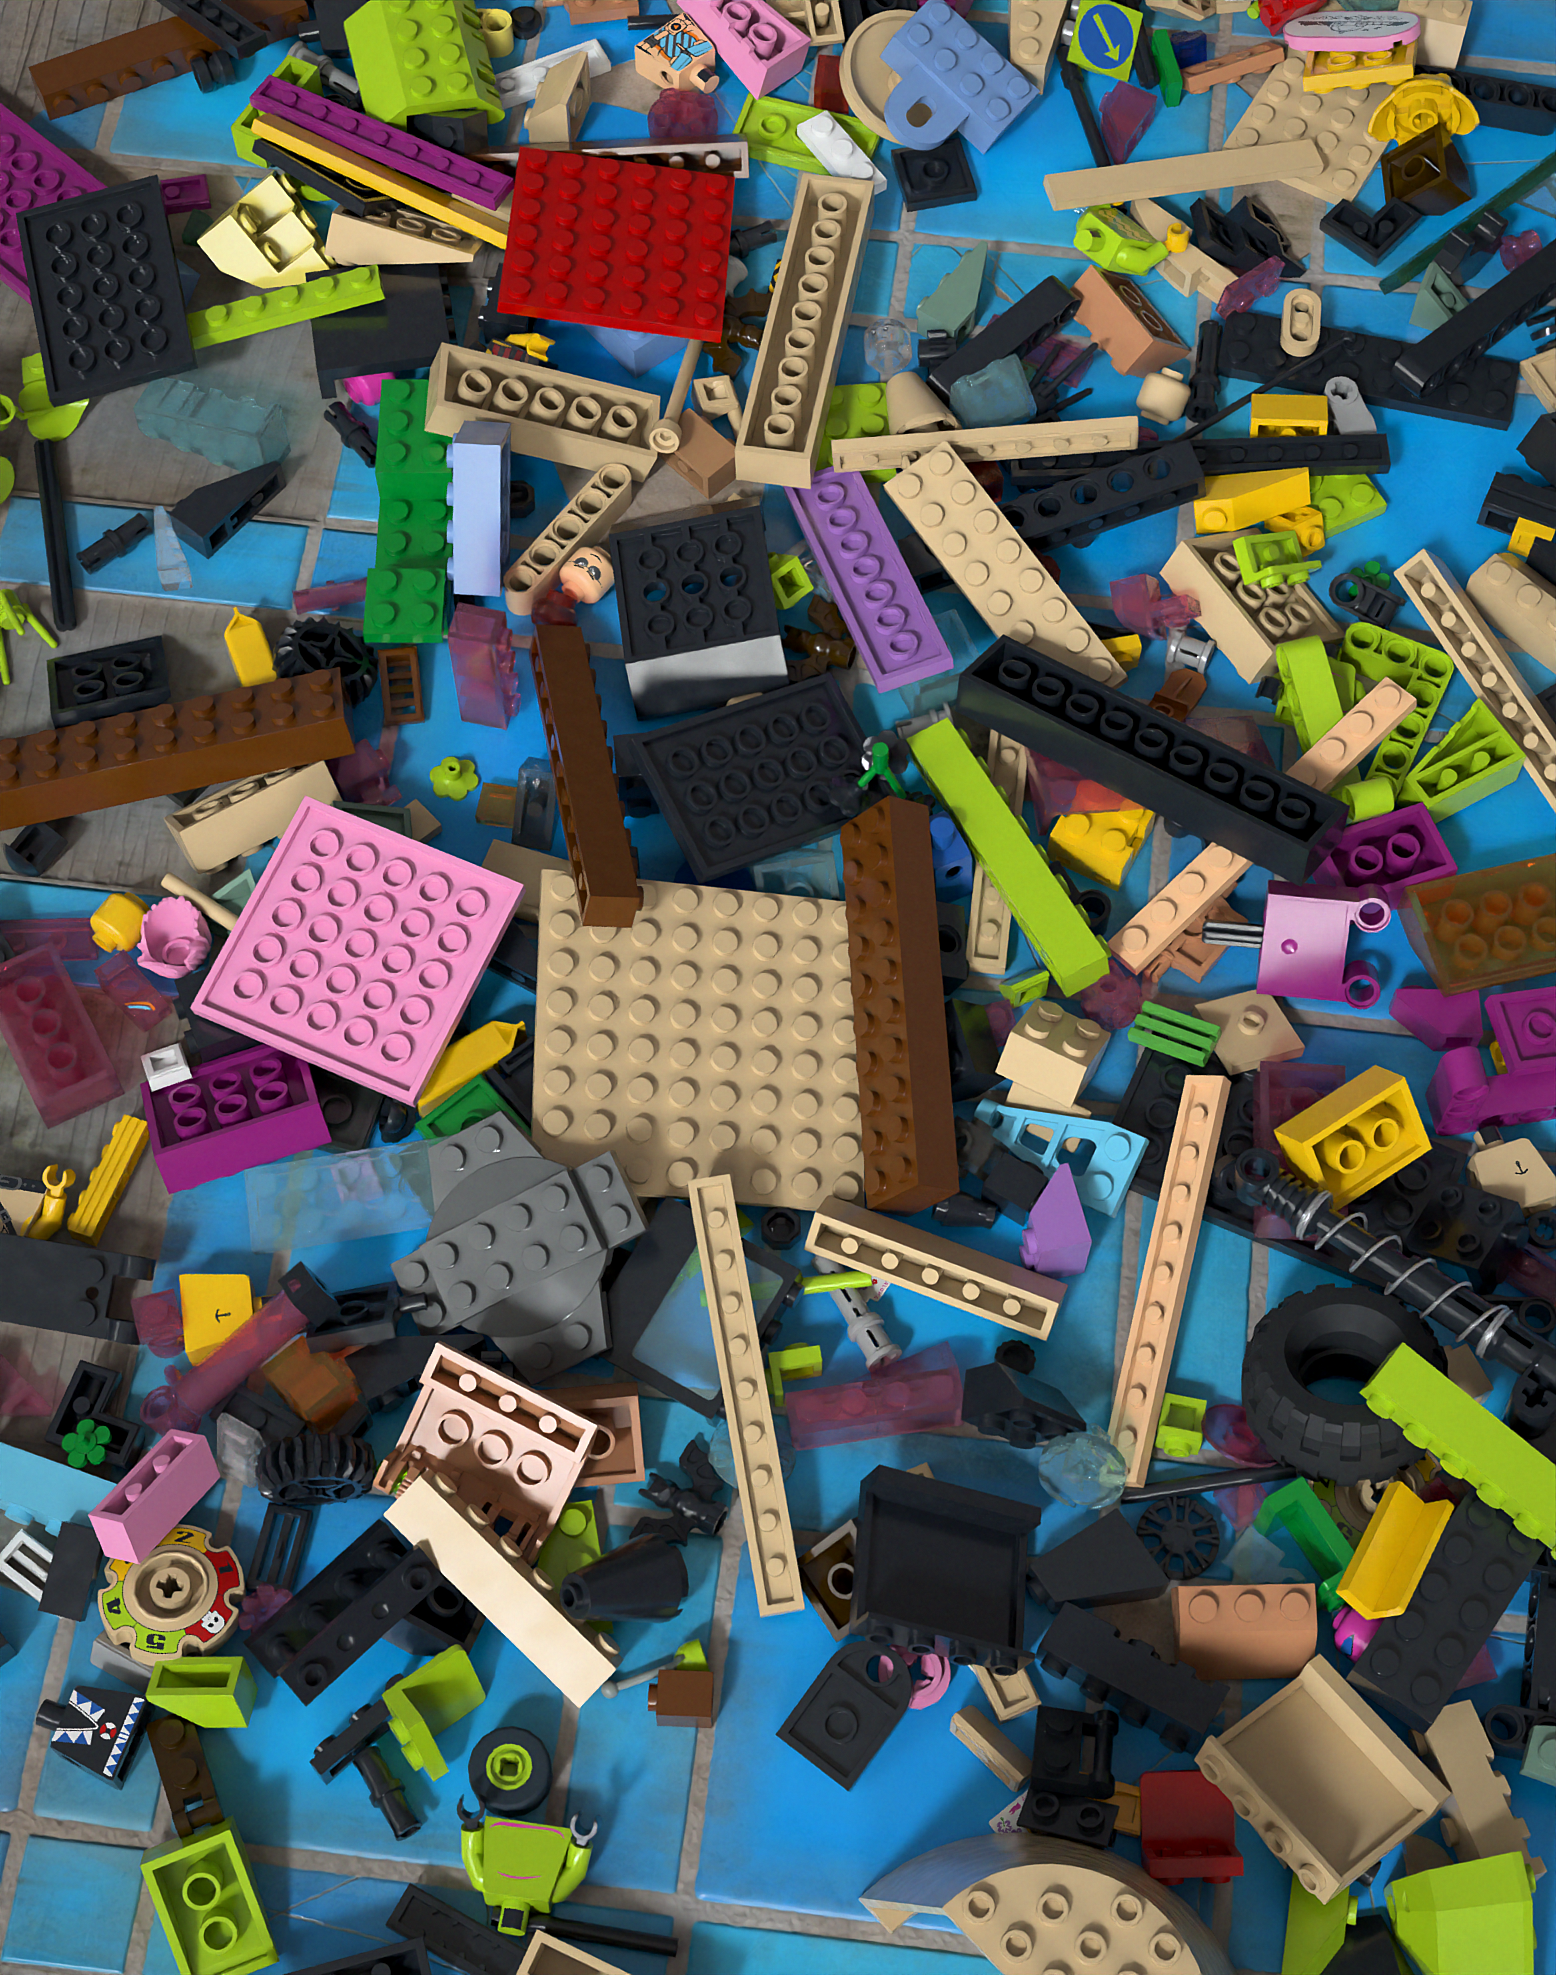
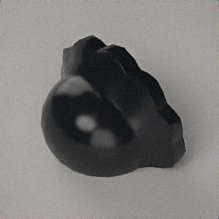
M389 1096L386 1097L379 1117L381 1140L385 1143H398L402 1138L409 1136L411 1128L416 1124L415 1113L417 1107L410 1106Z

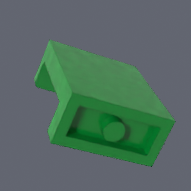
M1301 1476L1264 1499L1253 1526L1262 1539L1285 1526L1323 1582L1316 1592V1611L1318 1612L1326 1607L1330 1613L1347 1603L1335 1591L1355 1552L1304 1477Z

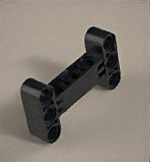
M1548 1546L1545 1547L1524 1580L1530 1582L1519 1707L1499 1704L1492 1707L1479 1718L1494 1751V1755L1520 1761L1523 1759L1529 1732L1533 1726H1556V1565L1552 1560V1549ZM1491 1720L1500 1721L1505 1725L1508 1731L1507 1740L1500 1739L1493 1733Z

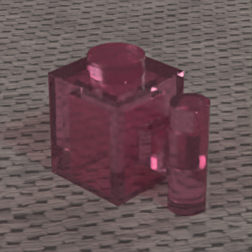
M366 738L355 744V754L325 760L326 767L344 802L389 806L402 798L395 784L390 786L387 771L391 769L387 757L380 748L374 750Z

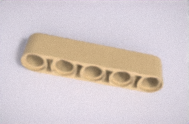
M610 463L600 468L504 575L503 583L506 604L512 613L526 616L535 612L561 584L559 571L580 547L593 548L611 528V525L615 524L632 503L631 473L626 466L619 463Z

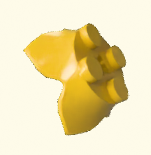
M1419 74L1402 84L1393 85V90L1389 96L1375 109L1369 121L1367 133L1374 139L1382 142L1395 139L1398 146L1439 122L1444 125L1450 138L1455 133L1459 135L1468 134L1479 125L1480 118L1472 102L1456 90L1451 84V78L1447 74Z

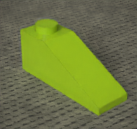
M1293 1871L1281 1975H1320L1344 1944L1346 1924L1356 1925L1358 1896L1349 1895L1350 1885L1324 1905L1315 1894L1308 1892L1303 1887L1298 1875Z

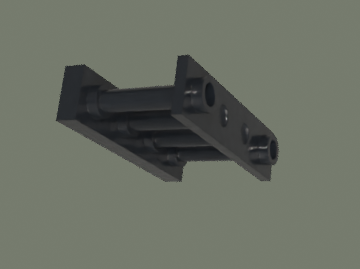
M378 1519L243 1641V1644L269 1675L274 1679L280 1676L305 1706H308L445 1578L420 1546L416 1544L407 1551L388 1525Z

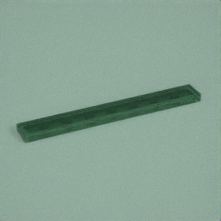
M1556 150L1380 280L1378 285L1384 295L1405 285L1425 270L1442 250L1453 229L1458 228L1465 234L1470 233L1478 226L1486 210L1492 208L1498 214L1553 174L1556 171Z

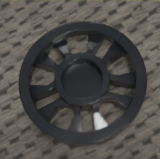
M1177 1496L1165 1497V1499L1149 1506L1141 1516L1136 1529V1535L1143 1544V1537H1156L1159 1539V1546L1147 1550L1153 1558L1161 1550L1167 1554L1158 1565L1169 1580H1190L1203 1574L1214 1562L1220 1544V1534L1216 1520L1213 1518L1214 1516L1199 1505L1198 1501L1190 1500L1187 1497L1185 1499L1177 1498ZM1177 1507L1184 1508L1183 1520L1176 1519ZM1163 1508H1168L1171 1520L1165 1521L1161 1519L1156 1512ZM1192 1511L1203 1519L1199 1524H1191L1188 1517ZM1147 1521L1162 1527V1530L1159 1531L1147 1526ZM1209 1528L1211 1533L1196 1536L1195 1531H1200ZM1205 1543L1212 1545L1209 1556L1207 1557L1199 1552L1195 1544ZM1190 1552L1199 1564L1197 1568L1193 1567L1187 1557ZM1172 1557L1182 1560L1183 1572L1168 1570Z

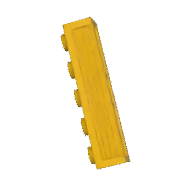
M126 1114L123 1115L120 1122L117 1121L114 1125L112 1140L110 1144H106L103 1147L101 1153L102 1160L98 1167L93 1168L90 1174L91 1182L87 1190L84 1189L81 1192L78 1200L79 1206L75 1213H71L67 1221V1229L73 1239L96 1247L150 1138L147 1121Z

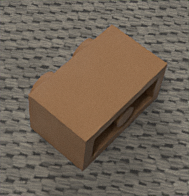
M688 408L681 413L678 421L682 431L678 448L674 452H658L657 455L709 500L736 479V443L732 439H725L719 434L706 417H700Z

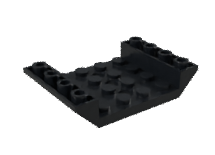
M761 495L611 525L608 535L624 660L638 722L723 706L734 697L757 692L765 694L790 686L787 659L781 640L765 531L767 530ZM738 575L742 577L741 582L735 586L728 587L723 585V581L729 576ZM692 583H702L704 585L703 589L696 594L685 592L686 587ZM663 590L666 592L665 596L659 601H649L646 599L652 591Z

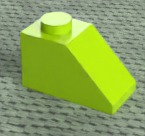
M244 1656L181 1657L172 1660L155 1661L145 1696L149 1702L204 1728H248L258 1687Z

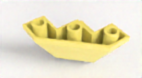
M275 169L225 211L197 240V243L221 272L262 289L306 283L305 273L338 268L334 257L324 255L326 245L316 230L318 225L295 193L298 190L295 184L285 173L280 176Z

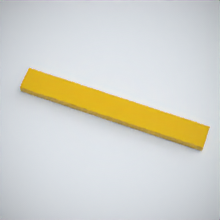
M266 113L254 119L251 128L254 134L505 250L508 223L271 113Z

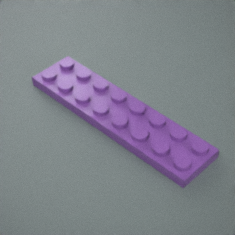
M834 466L814 473L811 489L783 486L784 494L878 693L880 694L954 668L952 655L860 472L834 473Z

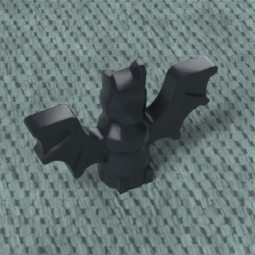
M691 1440L679 1457V1468L690 1478L693 1484L692 1488L681 1489L674 1481L650 1472L649 1477L653 1484L648 1490L639 1489L638 1493L642 1497L653 1501L656 1506L670 1509L674 1516L666 1519H655L647 1516L640 1518L631 1532L629 1540L643 1533L658 1532L666 1536L661 1539L667 1544L676 1543L687 1547L688 1534L692 1529L698 1528L701 1532L711 1537H715L725 1523L729 1508L719 1501L712 1500L714 1493L724 1488L723 1480L716 1477L713 1472V1464L715 1463L713 1454L708 1455L702 1452L696 1445L695 1440Z

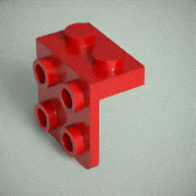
M1201 1769L1143 1772L1139 1778L1141 1865L1146 1873L1163 1885H1179L1184 1883V1878L1202 1877V1881L1206 1883L1223 1884L1230 1882L1231 1876H1244L1243 1856L1235 1846L1234 1807L1219 1787L1208 1781L1201 1772Z

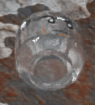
M889 318L881 319L872 323L865 330L863 337L866 362L871 369L882 374L891 375L900 372L910 363L913 355L911 334L909 328L903 322Z

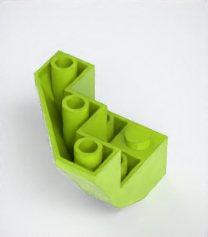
M1522 1851L1426 1870L1392 1881L1383 1889L1392 1935L1423 1975H1534L1533 1950L1537 1948V1939L1533 1926V1900L1531 1893L1536 1891V1882L1531 1865L1529 1863L1524 1864Z

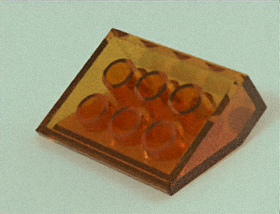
M1556 853L1406 886L1396 909L1410 946L1444 998L1556 972Z

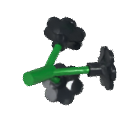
M883 730L878 736H869L865 739L863 743L865 754L861 762L864 769L868 771L862 777L856 778L847 775L843 778L834 776L829 782L832 789L828 793L829 800L834 805L839 806L844 815L851 818L857 814L860 815L871 807L869 802L872 800V794L868 790V782L874 776L880 780H887L896 793L897 798L927 805L929 816L933 815L932 808L936 805V800L931 794L924 795L921 791L913 793L904 791L894 774H902L906 771L908 767L906 756L910 751V747L906 740L897 739L896 734L892 730Z

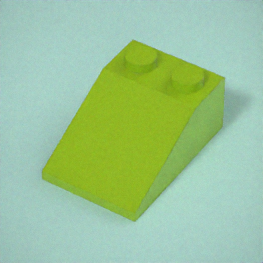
M233 1815L225 1818L224 1822L211 1826L209 1824L196 1829L193 1835L183 1839L176 1837L144 1850L140 1868L181 1975H247L280 1961L251 1862Z

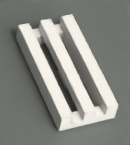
M21 1528L0 1553V1572L40 1603L43 1591L6 1562L13 1558L45 1583L48 1573L21 1553L18 1548L25 1544L49 1564H51L53 1552Z

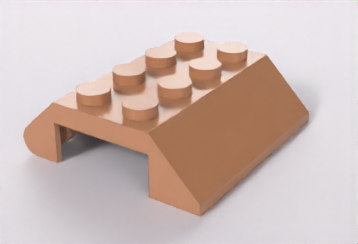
M439 1340L419 1382L424 1384L395 1449L383 1459L374 1479L373 1487L391 1495L405 1471H408L397 1490L395 1497L398 1499L427 1470L431 1469L435 1474L437 1472L443 1473L457 1487L455 1494L467 1505L474 1504L487 1513L486 1516L490 1520L488 1526L493 1531L497 1521L502 1516L514 1522L509 1532L505 1534L517 1544L523 1532L526 1533L519 1546L522 1551L520 1557L532 1568L554 1531L594 1445L599 1423Z

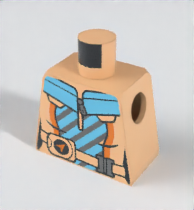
M685 12L634 46L636 72L675 96H683L696 86L705 94H709L719 83V77L714 73L716 70L714 46Z

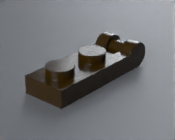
M172 1713L145 1724L172 1812V1819L180 1839L193 1835L194 1829L210 1823L211 1826L224 1822V1812L195 1723ZM203 1800L202 1806L188 1811V1805Z

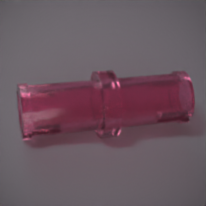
M367 576L339 583L329 580L325 581L326 585L297 591L292 590L297 615L331 608V611L340 610L339 606L365 601Z

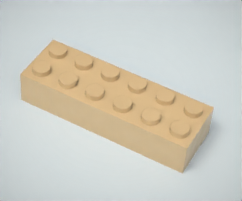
M442 342L430 368L424 431L453 437L454 433L459 432L464 420L511 423L512 452L596 472L607 464L619 463L629 469L631 480L644 482L657 459L658 451L651 446L649 436L653 425L659 421L660 396Z

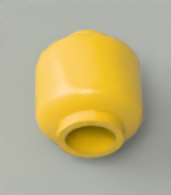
M126 892L124 895L112 893L90 918L91 927L95 932L92 936L93 940L102 949L110 953L114 949L121 952L132 951L142 937L141 925L143 914H147L150 908L143 900L131 892Z

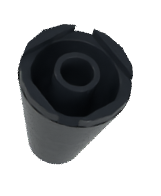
M647 1532L640 1534L568 1574L564 1578L560 1589L561 1605L572 1618L578 1620L639 1623L669 1622L680 1615L683 1610H678L681 1598L688 1596V1573L682 1554L676 1545L669 1547L661 1539L666 1537L662 1533Z

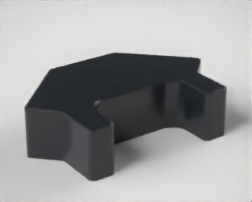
M1492 208L1486 210L1478 226L1470 233L1465 234L1458 228L1453 229L1442 250L1432 262L1438 264L1457 288L1475 277L1502 246L1501 237L1509 221Z

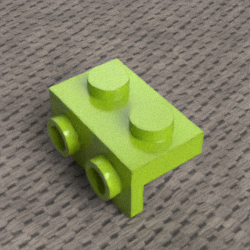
M1295 530L1243 536L1232 541L1245 586L1261 584L1262 589H1268L1285 583L1284 580H1287L1288 586L1310 580L1309 573L1322 568L1320 560L1304 562Z

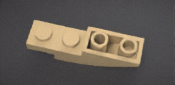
M1145 198L1131 201L1129 219L1158 241L1163 243L1167 240V228L1173 223L1181 224V234L1189 231L1187 249L1180 253L1169 251V256L1154 266L1160 275L1187 298L1198 290L1224 310L1228 308L1235 300L1239 278L1229 268L1221 266L1207 256L1199 247L1193 246L1190 243L1192 229L1182 220L1176 219L1162 209L1154 200Z

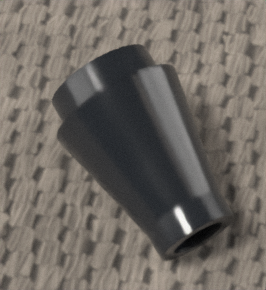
M960 1190V1192L933 1205L931 1220L939 1221L940 1226L983 1227L991 1229L995 1219L996 1204L988 1203Z

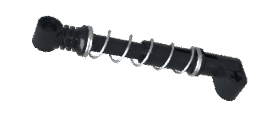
M1251 1148L1239 1155L1236 1161L1233 1191L1242 1203L1249 1206H1266V1210L1271 1213L1275 1212L1278 1218L1283 1219L1285 1217L1284 1220L1289 1224L1291 1233L1296 1235V1237H1300V1240H1304L1313 1234L1318 1235L1315 1250L1319 1249L1325 1241L1329 1242L1353 1258L1349 1268L1350 1272L1355 1271L1360 1264L1364 1265L1388 1281L1384 1290L1385 1295H1389L1391 1292L1420 1310V1319L1429 1316L1455 1333L1456 1342L1464 1339L1476 1347V1356L1479 1355L1480 1358L1487 1362L1496 1360L1519 1375L1520 1378L1512 1390L1506 1408V1419L1509 1426L1515 1432L1524 1436L1534 1437L1544 1433L1556 1419V1346L1523 1325L1520 1322L1519 1315L1513 1312V1310H1509V1307L1507 1308L1505 1305L1495 1307L1475 1294L1471 1282L1458 1283L1438 1270L1435 1259L1428 1258L1423 1260L1417 1255H1413L1409 1259L1402 1254L1400 1236L1393 1235L1380 1240L1367 1231L1368 1221L1364 1213L1359 1212L1344 1217L1333 1209V1194L1329 1193V1190H1325L1322 1187H1305V1182L1301 1180L1296 1181V1177L1292 1174L1287 1175V1171L1280 1167L1277 1157L1271 1151L1264 1148ZM1258 1174L1263 1176L1265 1179L1254 1180L1251 1179L1248 1175ZM1357 1216L1362 1217L1364 1228L1352 1222L1351 1219ZM1391 1239L1397 1240L1399 1250H1395L1385 1242ZM1538 1388L1544 1392L1541 1403L1530 1408Z

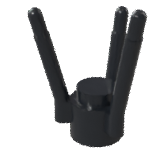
M1093 342L1052 382L1045 380L1040 383L1062 348L1060 344H1056L1030 383L1021 390L1023 396L1020 401L1024 409L1033 418L1051 409L1057 414L1061 410L1091 395L1092 389L1086 388L1057 403V399L1060 397L1057 387L1098 349L1099 344Z

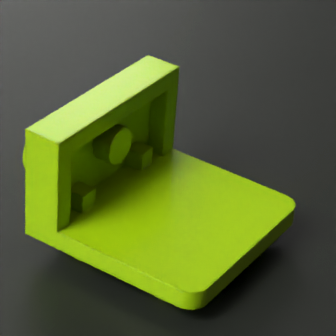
M455 1644L447 1650L438 1653L431 1661L406 1678L399 1680L393 1687L381 1694L393 1719L388 1721V1725L399 1742L405 1745L401 1748L404 1756L415 1771L423 1767L433 1782L449 1772L433 1737L481 1705L486 1698L465 1650L459 1644Z

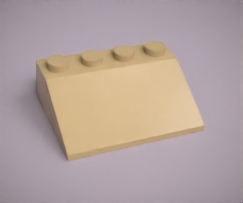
M1258 528L1182 540L1160 571V574L1169 584L1171 591L1181 599L1191 612L1192 617L1202 625L1215 641V646L1226 655L1235 666L1237 673L1248 684L1260 682L1262 677L1273 676L1279 671L1276 660L1277 644L1312 635H1318L1323 644L1338 645L1343 642L1345 633L1304 583L1288 586L1287 580H1284L1285 583L1268 589H1262L1261 584L1244 585L1232 541L1243 536L1262 534Z

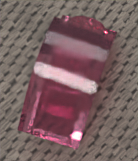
M1146 573L1109 582L1113 609L1118 620L1127 629L1147 639L1155 641L1167 640L1165 625L1168 628L1183 627L1190 623L1189 619L1202 616L1200 602L1187 594L1161 600L1159 580Z

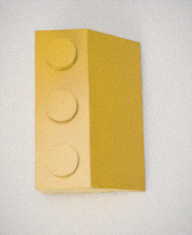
M1377 1065L1372 1066L1274 1130L1288 1167L1299 1180L1305 1182V1187H1322L1325 1190H1329V1193L1333 1194V1209L1335 1211H1338L1432 1149L1405 1077Z

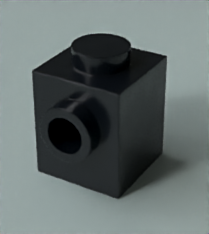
M1005 1152L984 1182L981 1200L996 1204V1211L1024 1227L1029 1219L1031 1210L1046 1188L1049 1178L1044 1176V1172L1034 1163L1029 1161L1021 1162Z

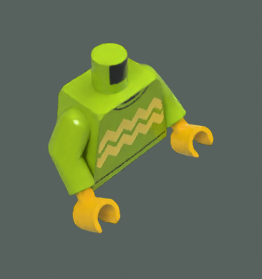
M1123 201L1089 206L1076 223L1077 233L1073 239L1074 246L1102 268L1113 272L1147 276L1150 268L1169 256V251L1180 253L1187 249L1189 231L1181 234V224L1173 223L1168 226L1167 240L1162 243L1118 209L1111 208V205L1119 206L1124 203Z

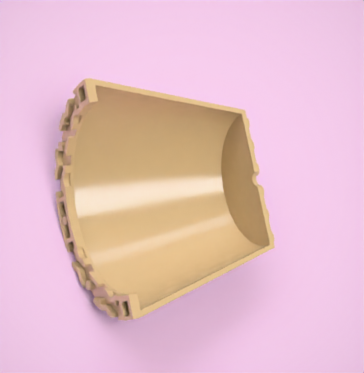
M1015 1832L993 1833L961 1839L934 1848L905 1862L881 1878L859 1897V1901L891 1935L918 1913L946 1915L1003 1975H1239L1229 1955L1212 1930L1194 1909L1168 1885H1163L1157 1879L1151 1878L1142 1867L1106 1849L1101 1850L1092 1844L1055 1835Z

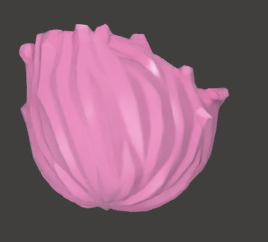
M179 896L178 899L173 897L162 898L158 905L153 904L151 906L152 911L149 910L147 914H143L141 943H137L142 956L138 957L137 961L139 966L148 968L160 976L178 979L198 971L200 965L204 964V960L207 958L211 948L212 937L201 911L193 907L191 902L186 901L184 896Z

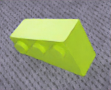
M1479 697L1472 704L1471 709L1466 715L1450 728L1449 733L1437 746H1434L1405 777L1396 803L1403 809L1423 802L1434 824L1516 781L1526 755Z

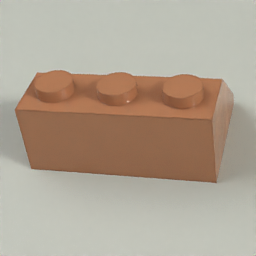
M1090 265L1070 288L1082 301L1073 319L1089 329L1092 333L1090 335L1091 341L1097 342L1099 344L1098 348L1107 351L1112 357L1111 365L1121 375L1127 376L1129 374L1145 378L1150 372H1157L1163 369V367H1167L1185 358L1191 352L1128 276Z
M638 1381L537 1390L599 1423L592 1451L575 1487L645 1481Z
M1315 1583L1178 1586L1171 1589L1175 1664L1180 1660L1195 1668L1197 1671L1195 1676L1199 1680L1297 1678L1306 1664L1315 1657L1318 1631Z

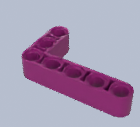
M1467 1046L1447 1052L1442 1056L1425 1093L1436 1134L1439 1136H1452L1477 1132L1493 1125L1497 1128L1556 1119V1070L1510 1077L1509 1073L1486 1076L1478 1048Z

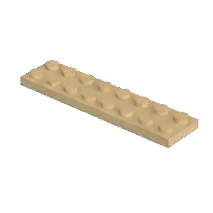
M946 440L883 485L887 494L998 639L1004 634L1115 690L1128 681V676Z

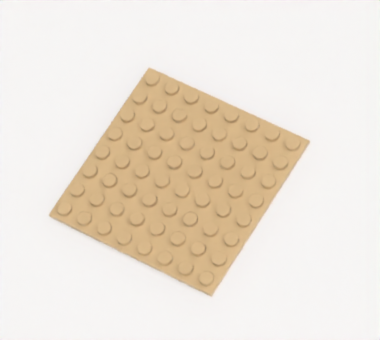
M542 868L531 1139L541 1148V1154L546 1159L577 1168L608 1151H616L636 1196L657 1198L669 1196L672 1199L690 1200L687 1181L730 1174L735 1204L789 1207L790 1209L816 1211L825 1198L830 1195L865 1208L864 1155L861 1148L862 1127L861 1113L859 1111L858 1073L856 1071V1040L853 1031V997L850 990L851 969L848 956V925L845 917L846 902L636 879L637 886H642L644 890V904L641 911H636L632 928L582 926L572 872Z

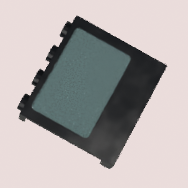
M667 1196L649 1225L651 1230L643 1234L606 1295L612 1347L592 1358L597 1361L599 1358L606 1360L702 1415L709 1425L716 1428L720 1420L727 1421L692 1209ZM741 1237L760 1351H762L765 1344L772 1346L777 1340L783 1328V1323L780 1322L781 1317L787 1307L791 1309L796 1307L804 1293L805 1286L801 1284L803 1277L800 1269Z

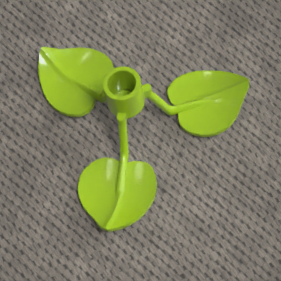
M37 381L25 386L19 393L18 403L23 410L22 413L7 396L0 394V432L9 427L15 416L20 420L27 419L28 429L36 438L40 440L48 438L54 442L61 441L70 436L76 429L89 403V398L54 408L49 401L46 381ZM0 456V505L9 496L15 480L12 463Z

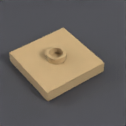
M1255 989L1194 1005L1192 1011L1194 1018L1221 1027L1222 1035L1214 1051L1229 1075L1301 1057L1304 1052V1044L1272 995L1256 994Z

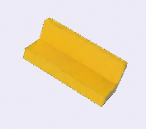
M1402 1481L1389 1483L1335 1592L1366 1620L1403 1614L1455 1506L1448 1499L1424 1503Z

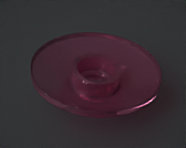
M1218 1404L1206 1410L1201 1420L1202 1432L1210 1445L1223 1456L1239 1464L1255 1468H1267L1278 1463L1266 1451V1445L1260 1444L1258 1438L1254 1437L1246 1422L1245 1407L1234 1404Z

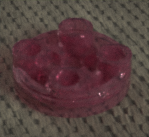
M666 88L660 92L659 99L653 103L648 112V132L651 138L716 135L718 131V114L715 102L707 94L700 95L694 92L678 91L675 88Z

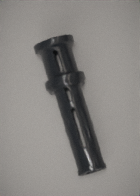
M1206 320L1199 325L1195 373L1188 382L1191 396L1190 402L1185 407V415L1190 421L1198 424L1219 412L1216 398L1221 392V381L1217 377L1223 328L1222 325H1219V322L1214 320Z

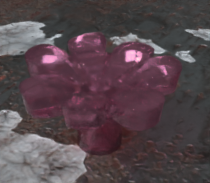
M268 1583L259 1585L257 1592L246 1596L242 1601V1607L245 1612L238 1616L240 1628L242 1630L250 1629V1634L255 1632L293 1597L292 1593L285 1588H280L274 1592L273 1586Z

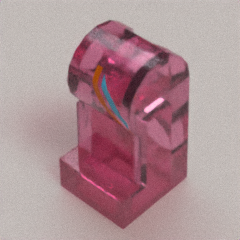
M124 949L94 970L98 983L104 993L143 1033L172 1013L164 998L151 985L150 981L138 969L134 960Z

